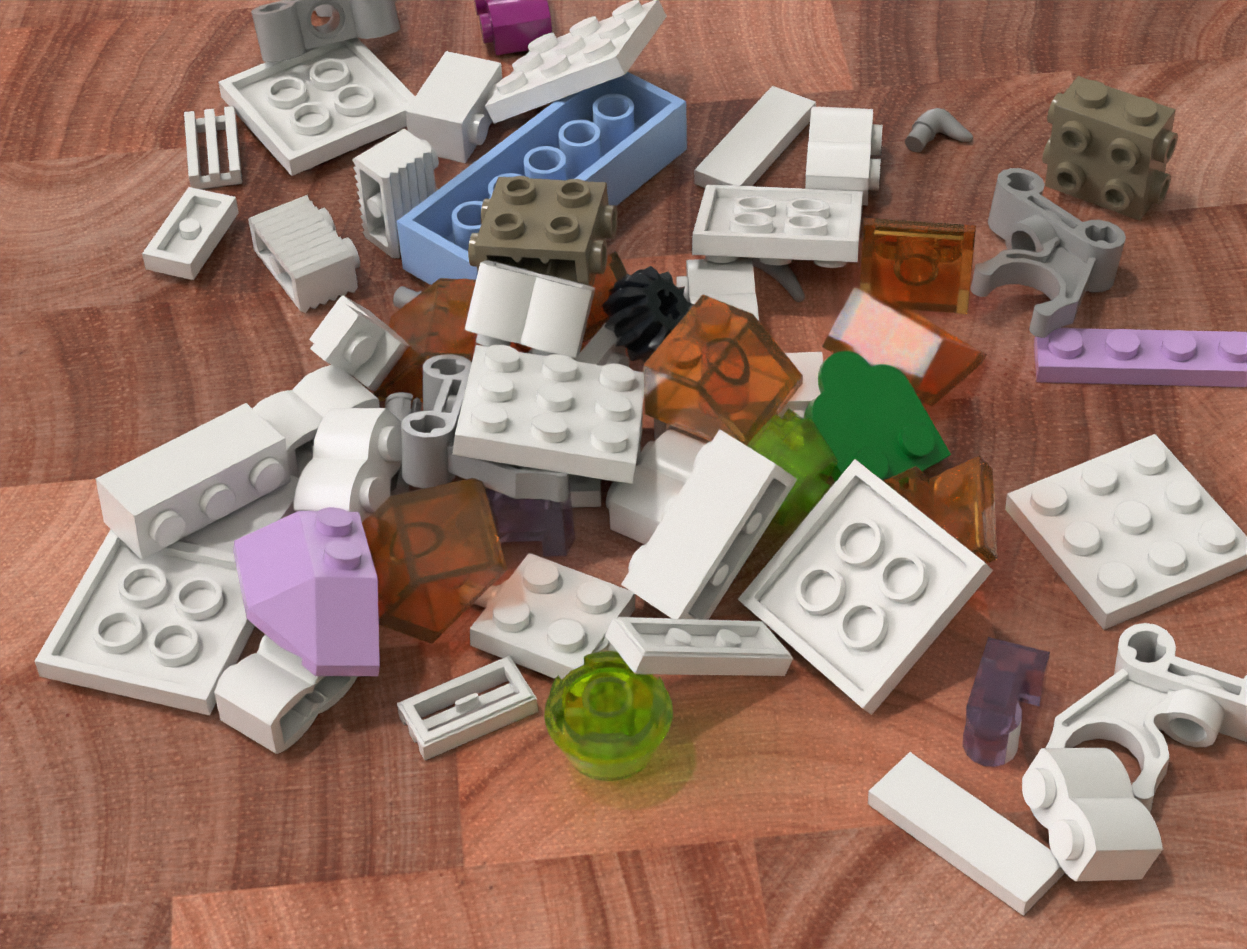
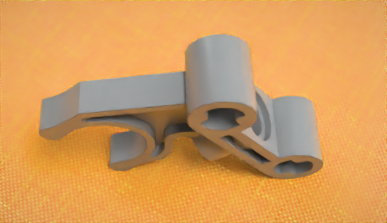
M281 0L253 9L251 13L262 60L264 62L290 60L303 55L308 49L357 37L369 39L395 33L400 30L395 5L397 0ZM313 11L319 17H331L322 26H314L311 23Z
M1010 168L998 174L988 218L989 228L1005 239L1007 250L1001 251L997 256L986 262L975 265L970 290L977 296L986 297L996 287L1006 284H1021L1043 292L1051 301L1035 305L1029 331L1036 337L1045 338L1054 330L1074 322L1086 291L1103 292L1113 286L1126 236L1117 225L1107 221L1089 220L1082 222L1042 196L1045 184L1039 175L1026 169Z
M453 354L438 355L427 359L423 364V411L411 413L401 421L402 478L404 481L418 488H438L450 483L455 475L514 499L566 501L569 496L568 473L452 455L455 432L472 362L463 356Z

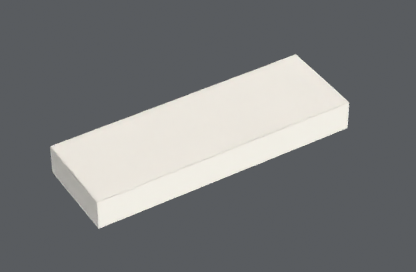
M772 86L694 170L695 184L704 188L706 185L753 186L810 122L812 106L816 107V102Z
M618 617L612 618L605 637L634 674L785 676L793 660L790 653L762 621Z
M911 752L869 790L868 805L1023 916L1064 875V870L1049 848Z

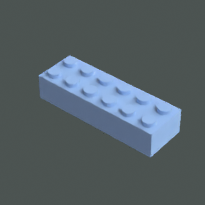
M629 72L621 77L556 100L397 220L403 269L470 308L478 270L477 266H471L469 263V240L472 233H479L483 200L485 198L491 199L498 177L526 176L532 179H581L589 182H606L608 204L617 206L687 150L686 101Z

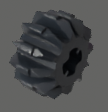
M650 266L644 270L639 269L631 275L627 274L616 281L614 286L608 290L609 297L601 305L604 312L610 317L604 327L613 331L617 337L615 347L624 346L627 348L631 361L642 359L649 367L652 366V357H671L684 352L686 347L692 343L691 334L698 328L696 320L690 315L696 306L688 302L684 297L685 286L677 287L674 285L669 271L659 274L656 269Z

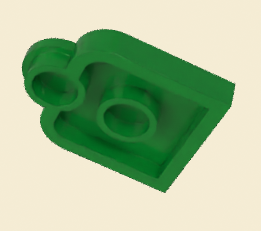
M851 351L836 352L822 363L818 372V387L821 394L808 404L804 413V426L835 482L856 459L888 486L893 488L951 455L919 397L902 371L888 364L870 366L862 356Z

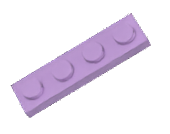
M1058 328L1045 338L1036 336L1034 338L1036 382L1247 387V332Z

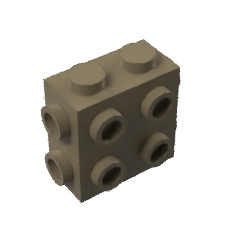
M1077 76L1064 94H1056L1048 111L1047 121L1052 124V132L1042 157L1043 163L1048 164L1045 186L1141 221L1153 203L1160 204L1164 200L1170 186L1171 175L1165 173L1178 141V134L1172 132L1176 109L1158 104L1145 97H1138L1106 86L1099 81Z
M526 176L498 177L491 199L485 198L483 200L479 233H472L470 236L468 247L470 265L477 266V270H479L480 263L488 260L593 287L596 274H604L606 270V240L614 239L617 231L616 205L608 204L607 183L589 182L581 179L551 180L532 179Z

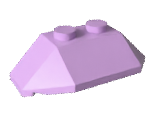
M335 507L323 508L319 511H297L234 541L233 553L246 618L281 648L301 657V665L315 676H378L380 667L378 578L359 512H348Z

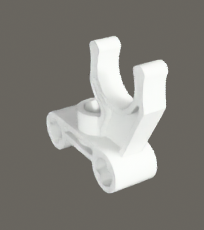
M1141 623L1127 628L1120 636L1114 675L1055 717L1053 731L1046 748H1073L1083 741L1093 739L1115 741L1128 748L1137 758L1141 768L1140 775L1132 784L1134 798L1139 800L1150 812L1154 794L1167 773L1169 763L1168 746L1160 730H1164L1172 739L1192 747L1213 745L1218 733L1247 742V675L1242 679L1176 657V645L1173 637L1167 630L1155 624Z

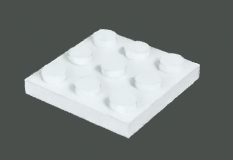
M633 0L612 12L613 16L598 22L595 16L589 17L572 26L569 30L570 33L556 38L554 33H548L532 41L528 45L529 52L512 64L513 72L496 84L498 90L485 105L493 123L495 124L625 75L667 17L660 1L653 0L641 5L639 0Z
M358 38L308 49L303 55L290 60L265 62L219 81L221 98L229 107L234 106L237 116L291 176L407 127L405 111L415 98L405 85Z
M706 185L693 231L692 255H705L706 260L715 263L734 262L738 257L760 258V262L768 265H786L791 263L792 259L814 260L816 265L826 268H838L845 266L847 262H858L863 191Z
M476 345L455 432L452 455L632 484L637 460L646 373L633 371L622 364L612 363L603 366L578 362L562 354L542 356L518 352L516 349L506 345H492L490 347Z
M1155 434L1007 494L1005 510L1103 630L1247 569V536Z
M855 459L738 600L861 708L872 715L993 570Z
M110 529L35 659L39 677L210 715L216 704L214 691L217 688L221 675L228 667L237 663L255 627L246 618L234 553L177 541L141 560Z

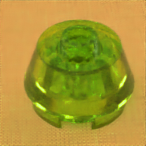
M787 408L782 418L777 414L773 416L748 443L747 446L797 478V481L771 522L787 526L803 511L809 514L831 488L826 482L835 470L838 459L811 417L803 419L792 409Z
M616 651L588 654L584 656V665L570 671L562 680L558 675L552 684L544 711L547 731L571 765L583 775L601 781L623 780L642 771L650 763L666 737L673 718L672 701L660 676L657 679L652 674H634Z

